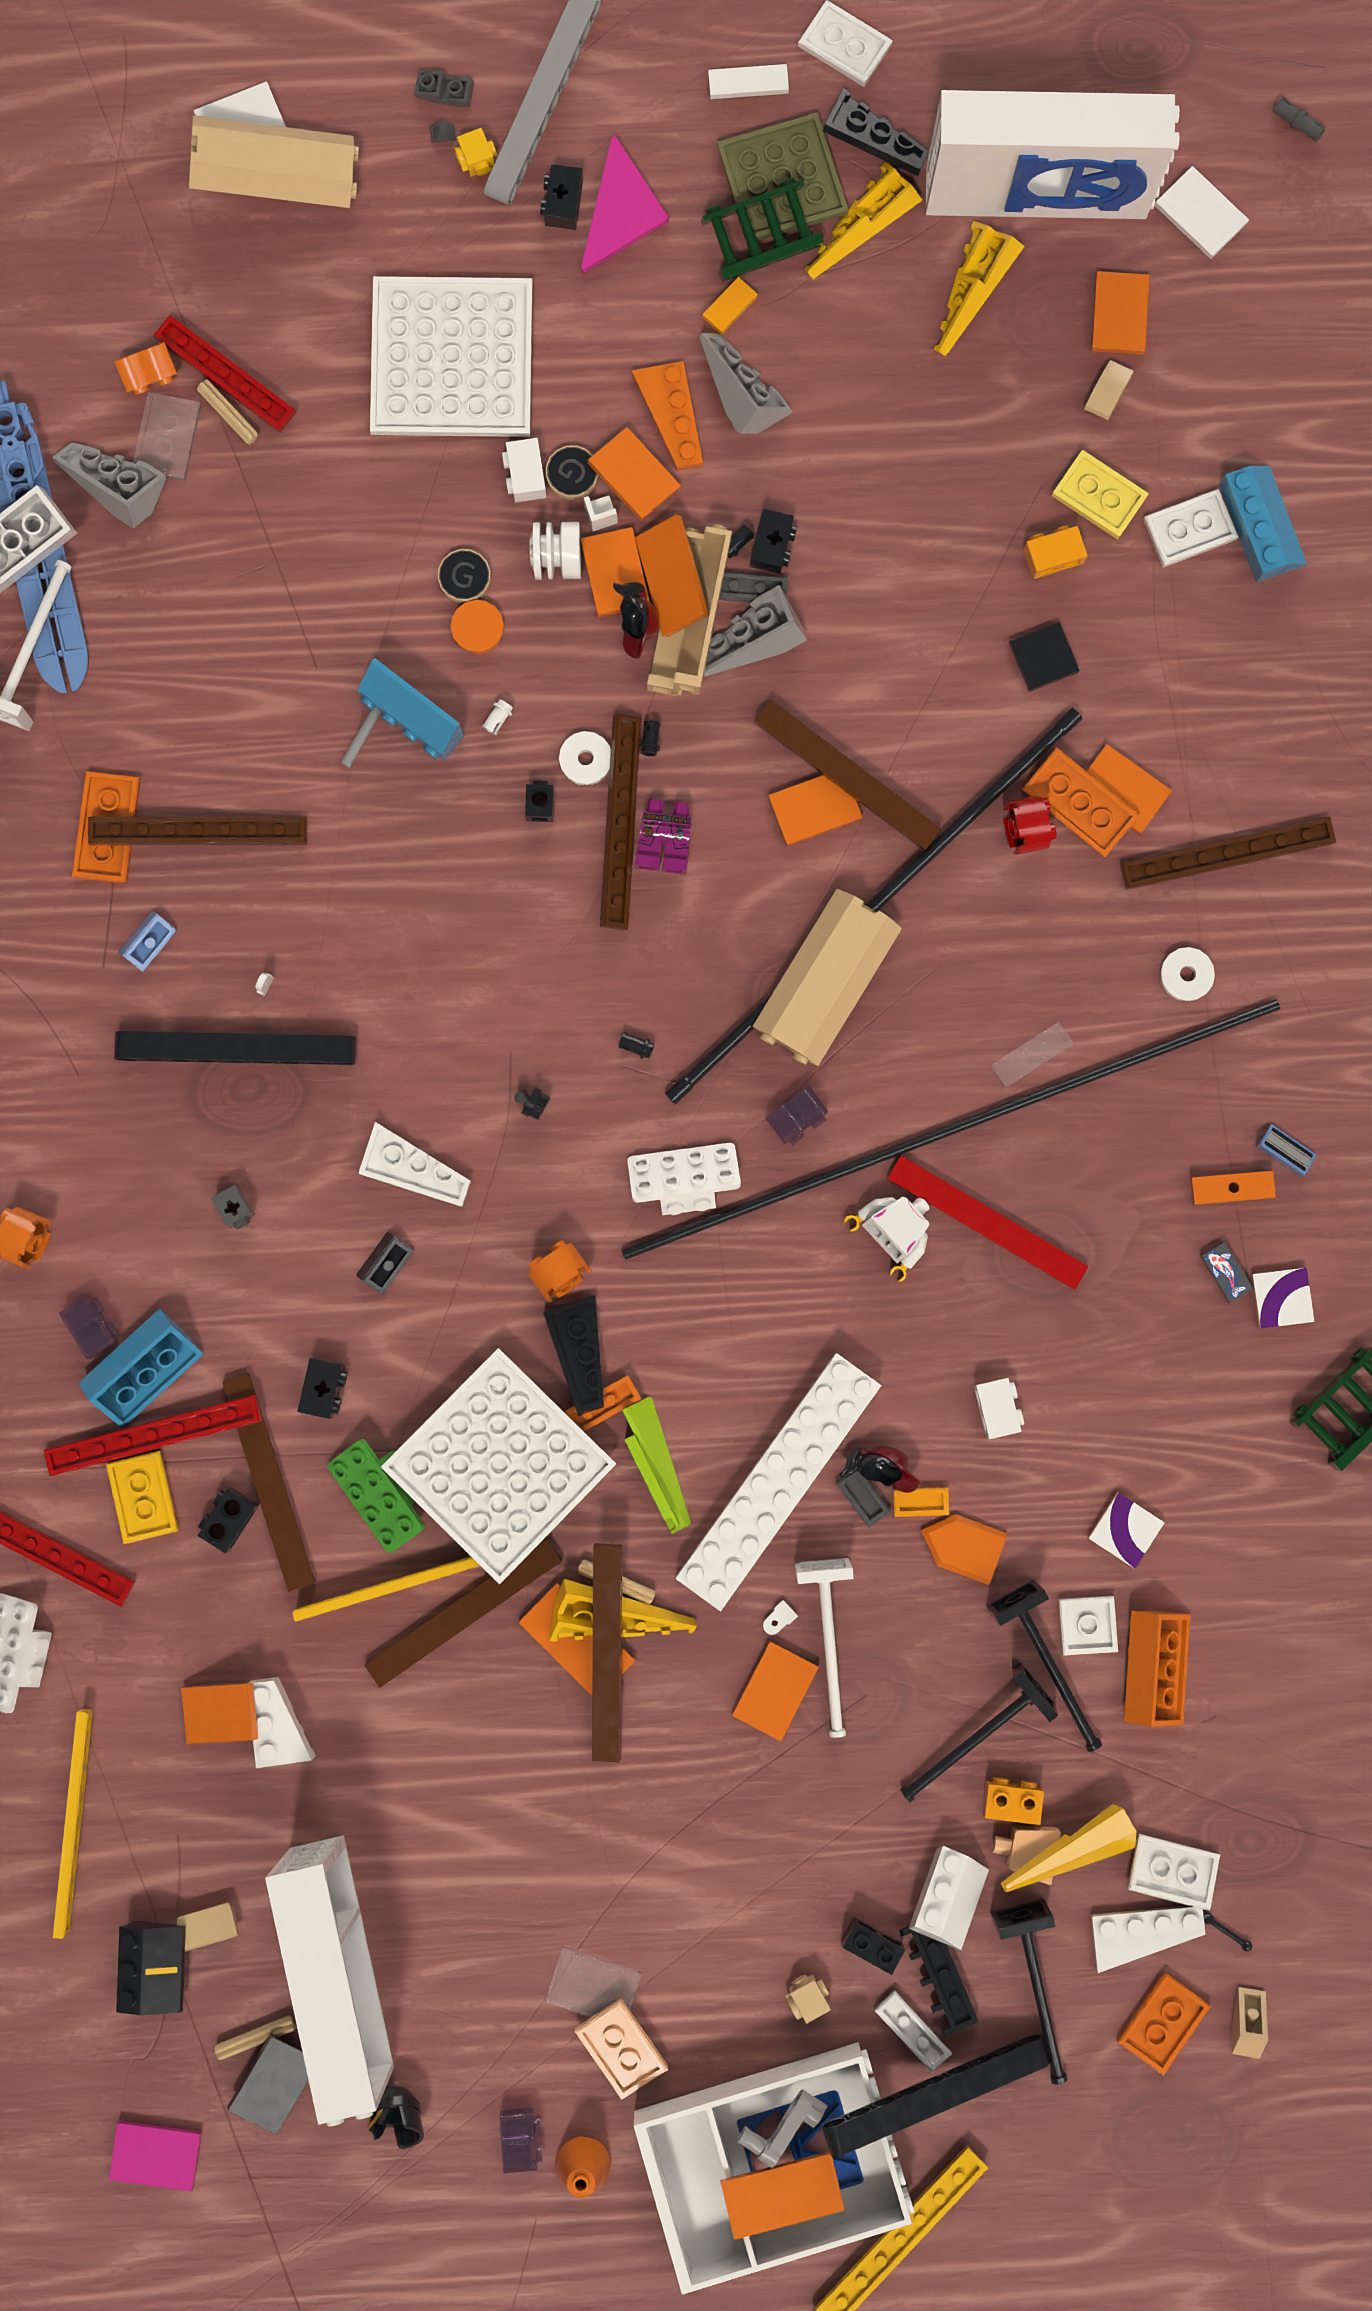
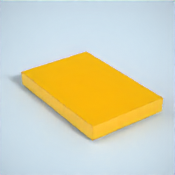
M161 1451L106 1463L123 1544L179 1531Z

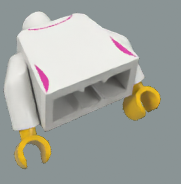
M893 1197L874 1199L860 1209L858 1215L847 1216L844 1223L854 1218L857 1225L850 1232H855L860 1228L861 1222L865 1221L862 1226L896 1263L902 1262L900 1265L896 1264L890 1269V1276L896 1269L903 1271V1275L897 1280L901 1282L906 1278V1270L908 1268L911 1269L925 1253L928 1239L926 1229L929 1227V1222L923 1215L929 1210V1205L922 1198H917L913 1203L906 1197H901L898 1200Z

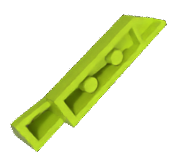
M647 1397L622 1410L634 1435L626 1438L625 1442L661 1515L666 1521L671 1534L689 1526L691 1520L653 1399Z

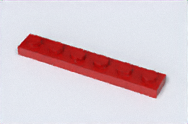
M169 315L154 333L157 341L160 343L165 341L169 350L279 433L296 414L293 407L173 316Z

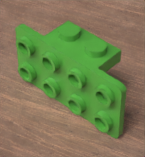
M360 1439L329 1462L327 1467L385 1551L392 1553L424 1530L425 1524L412 1507V1504L416 1501L381 1468L395 1453L394 1450L378 1459L364 1439Z

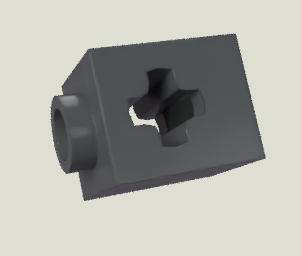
M233 1185L211 1198L226 1227L242 1228L251 1222L249 1218L255 1215L243 1192L237 1185ZM230 1204L240 1205L237 1208V1215L229 1213V1210L232 1209Z

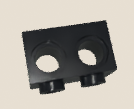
M228 1488L226 1492L220 1491L213 1502L216 1507L212 1514H206L198 1525L201 1531L197 1536L225 1554L231 1551L259 1507L257 1503L233 1488ZM232 1499L240 1504V1511L237 1515L229 1513L227 1509L228 1502ZM216 1523L222 1524L225 1528V1534L222 1538L215 1537L212 1532L213 1526Z
M853 1917L841 1939L842 1948L890 1975L893 1974L905 1952L901 1942L856 1917Z

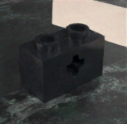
M551 164L550 174H545L543 189L547 191L546 199L541 200L540 216H544L545 226L577 230L583 186V168Z
M763 508L750 559L751 568L781 575L782 567H788L791 551H788L787 547L789 541L794 542L798 527L793 525V515ZM773 538L778 539L776 546L771 545Z
M309 1358L297 1412L327 1419H333L334 1414L338 1415L342 1401L341 1398H338L340 1387H345L348 1372L344 1371L345 1365ZM326 1381V1387L330 1388V1392L325 1393L321 1397L322 1392L318 1390V1385H323Z

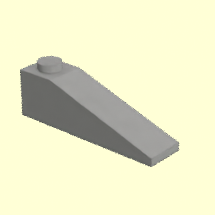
M701 333L699 338L724 410L737 432L740 434H758L790 415L792 410L781 394L773 386L767 388L758 379L761 374L755 368L751 369L741 362L742 355L721 334Z
M73 442L52 457L58 466L113 516L133 529L153 513L166 481V475L148 463L142 461L132 463L125 461L124 456L117 454L115 457L101 454L99 449Z
M780 585L755 598L750 603L751 608L741 617L737 615L731 620L733 625L723 634L718 633L711 639L704 677L783 654L807 641L800 621Z

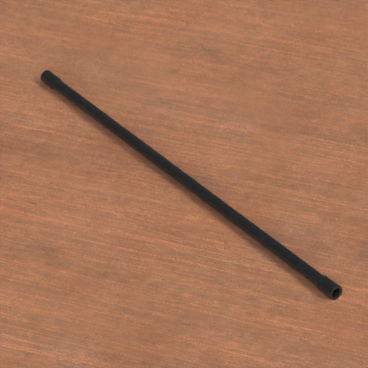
M1074 708L1065 713L1051 730L936 837L926 851H922L865 906L878 912L1060 738L1067 735L1083 719L1080 713ZM771 995L694 1068L665 1092V1095L675 1105L754 1029L752 1026Z

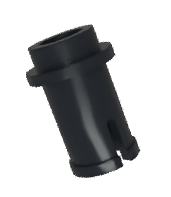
M743 524L732 535L728 558L737 557L739 555L738 551L754 538L753 532L746 525Z
M650 720L649 725V721H644L642 743L639 744V749L642 755L654 757L660 751L658 739L661 724Z
M624 1032L618 1048L640 1055V1059H644V1057L649 1059L655 1044L650 1042L651 1039L643 1040Z

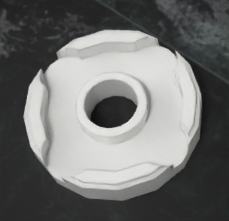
M583 731L573 734L565 740L560 749L559 762L562 772L568 780L577 785L599 783L609 773L611 753L609 744L603 737L593 732ZM584 752L591 753L594 757L592 763L589 765L580 764L578 761L580 754Z
M1191 947L1179 948L1170 953L1163 961L1160 969V981L1164 990L1171 997L1180 1001H1195L1207 994L1213 985L1215 977L1214 966L1209 957L1202 951ZM1187 967L1193 971L1194 978L1192 981L1186 982L1180 977L1182 968Z

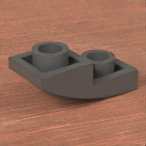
M418 70L414 95L417 98L434 103L470 107L474 81L471 77L446 76L444 71Z

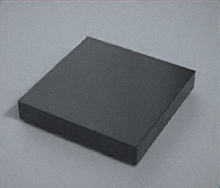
M1060 622L1009 642L1029 692L1075 675L1080 671Z

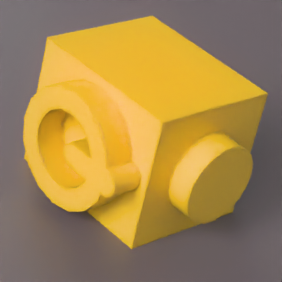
M482 128L457 137L458 146L454 147V151L463 172L468 171L470 177L475 175H485L493 169V157H496L497 153L492 140L487 142Z

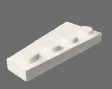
M375 1122L358 1174L463 1207L471 1183L470 1180Z
M1188 1905L1091 1914L1097 1973L1205 1935L1203 1909Z

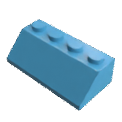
M1248 466L1225 474L1219 486L1256 583L1306 566L1307 562L1270 466Z
M376 658L371 661L357 689L361 697L360 702L371 711L376 707L382 713L381 718L392 727L397 724L403 729L402 734L413 743L417 740L425 746L423 750L433 759L439 757L445 761L464 737L460 723Z
M158 1309L78 1384L92 1404L121 1428H124L204 1353L174 1320L161 1309Z

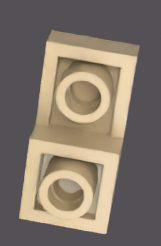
M1110 360L1090 395L1085 410L1109 420L1134 371Z

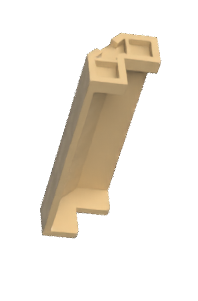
M193 115L189 188L350 208L351 199H356L357 182H352L353 163L358 162L359 146H354V137L350 135Z
M721 525L706 526L704 534H701L699 530L694 528L685 529L709 616L669 637L662 636L660 628L651 674L648 677L647 691L671 696H681L682 690L689 691L692 695H698L701 692L732 538V531L727 530L726 527Z
M836 889L752 1026L761 1033L759 1038L770 1045L777 1042L787 1047L794 1053L792 1058L803 1065L810 1062L819 1066L902 929L879 910L875 912L868 906H865L863 904L864 901L839 889Z

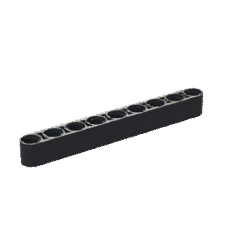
M115 1032L114 1060L355 1065L356 1037L348 1035Z
M1031 2035L825 2123L822 2129L830 2155L836 2157L848 2154L1050 2065L1042 2035Z

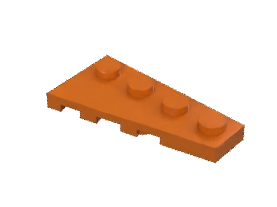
M684 361L632 370L634 381L641 391L643 400L649 408L656 427H658L677 471L703 466Z

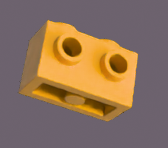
M1068 525L1062 526L1054 530L1053 534L1046 536L1043 533L1036 534L1028 539L1029 541L1026 542L1023 549L1033 579L1084 564L1088 556L1078 526L1069 528Z
M993 1777V1781L985 1782L982 1815L988 1819L1040 1825L1044 1791L1041 1787H1037V1783L1033 1781L1021 1780L1019 1785L1010 1784V1779Z

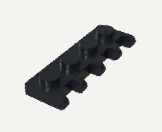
M909 1926L900 1929L901 1937L912 1933L918 1947L917 1950L908 1954L910 1959L915 1960L922 1957L929 1976L919 1980L921 1986L933 1983L940 2002L930 2006L932 2012L944 2010L950 2024L940 2030L942 2036L950 2035L979 2022L947 1944L911 1930Z

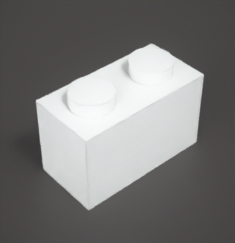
M538 438L506 442L507 452H502L504 469L510 468L511 474L510 478H506L508 494H514L515 503L547 498Z
M1003 1378L974 1385L986 1439L1022 1432L1020 1426L1024 1425V1419L1021 1409L1016 1410L1014 1399L1018 1398L1014 1382L1010 1383L1009 1378Z

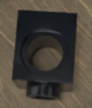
M542 780L526 784V821L553 822L554 786ZM538 795H543L547 798V802L543 806H536L532 803L533 799Z

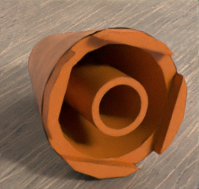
M577 2136L568 2140L557 2154L555 2161L556 2175L560 2183L571 2195L576 2198L588 2197L599 2190L606 2183L610 2175L611 2158L607 2148L595 2138Z

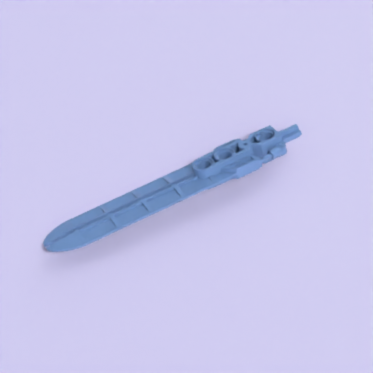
M0 381V442L2 443L0 445V514L36 485L43 488L52 499L40 441L33 428L34 420L25 403L16 404L15 402H10L6 381ZM4 418H13L12 423L10 425H1V422ZM24 427H28L31 438L26 442L22 441L25 437ZM16 469H25V472L21 477H13V473ZM63 545L41 561L43 573L39 572L37 564L16 581L28 632L45 595L42 580L46 579L48 588L56 570V561L61 560L67 563ZM69 572L66 573L52 605L53 611L49 612L32 651L40 675L53 689L60 693H67L59 657H64L72 692L79 689L88 668L87 645ZM51 618H55L62 649L59 651L55 641Z

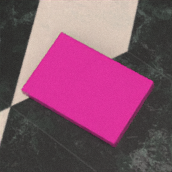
M119 2120L116 2127L109 2180L192 2191L194 2189L202 2132Z

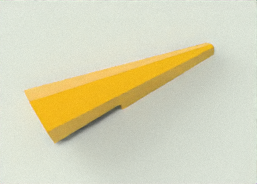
M886 161L880 167L882 173L875 182L870 180L866 185L868 192L859 201H854L848 209V214L843 216L833 229L832 234L834 237L827 246L821 245L818 249L820 256L810 266L806 265L804 268L812 279L819 276L923 200L914 187L902 178L897 170Z
M973 221L971 225L973 235L970 244H965L964 248L966 258L963 267L958 268L948 300L949 314L947 320L941 323L942 337L939 345L934 346V350L943 356L948 354L1025 247L1013 236L997 232L988 225Z
M567 1579L563 1580L555 1598L549 1632V1641L553 1642L558 1641V1637H574L575 1640H583V1636L593 1635V1587ZM622 1596V1637L645 1636V1632L660 1631L662 1635H668L672 1630H688L689 1633H694L697 1627L695 1618Z
M1112 1804L1073 1835L1068 1836L1064 1834L1000 1884L1004 1891L1009 1892L1129 1851L1136 1847V1830L1125 1810Z

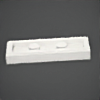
M787 64L708 70L710 99L789 94Z
M895 1990L874 2008L875 2012L932 2073L952 2055V2051Z

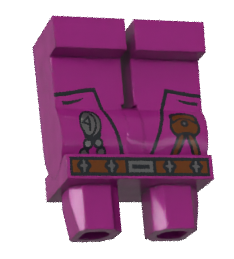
M649 799L646 812H643L635 869L659 872L662 845L664 844L662 872L686 875L691 829L688 803L674 802L673 815L662 814L664 801Z

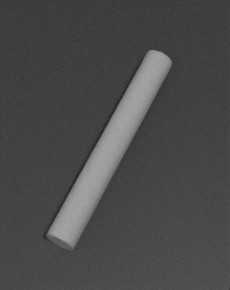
M376 707L369 711L342 759L341 765L349 769L352 766L381 714Z

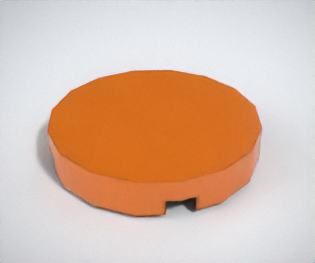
M472 600L465 602L457 608L452 616L451 631L454 641L461 649L473 654H483L490 652L498 646L504 633V623L501 613L494 605L487 601Z

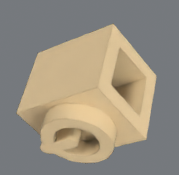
M804 1974L796 1978L792 1982L793 1986L789 1987L790 1993L785 1995L796 2018L799 2020L803 2017L806 2024L831 2010L826 1998L829 1995V1991L823 1980L817 1981L813 1974L809 1977Z

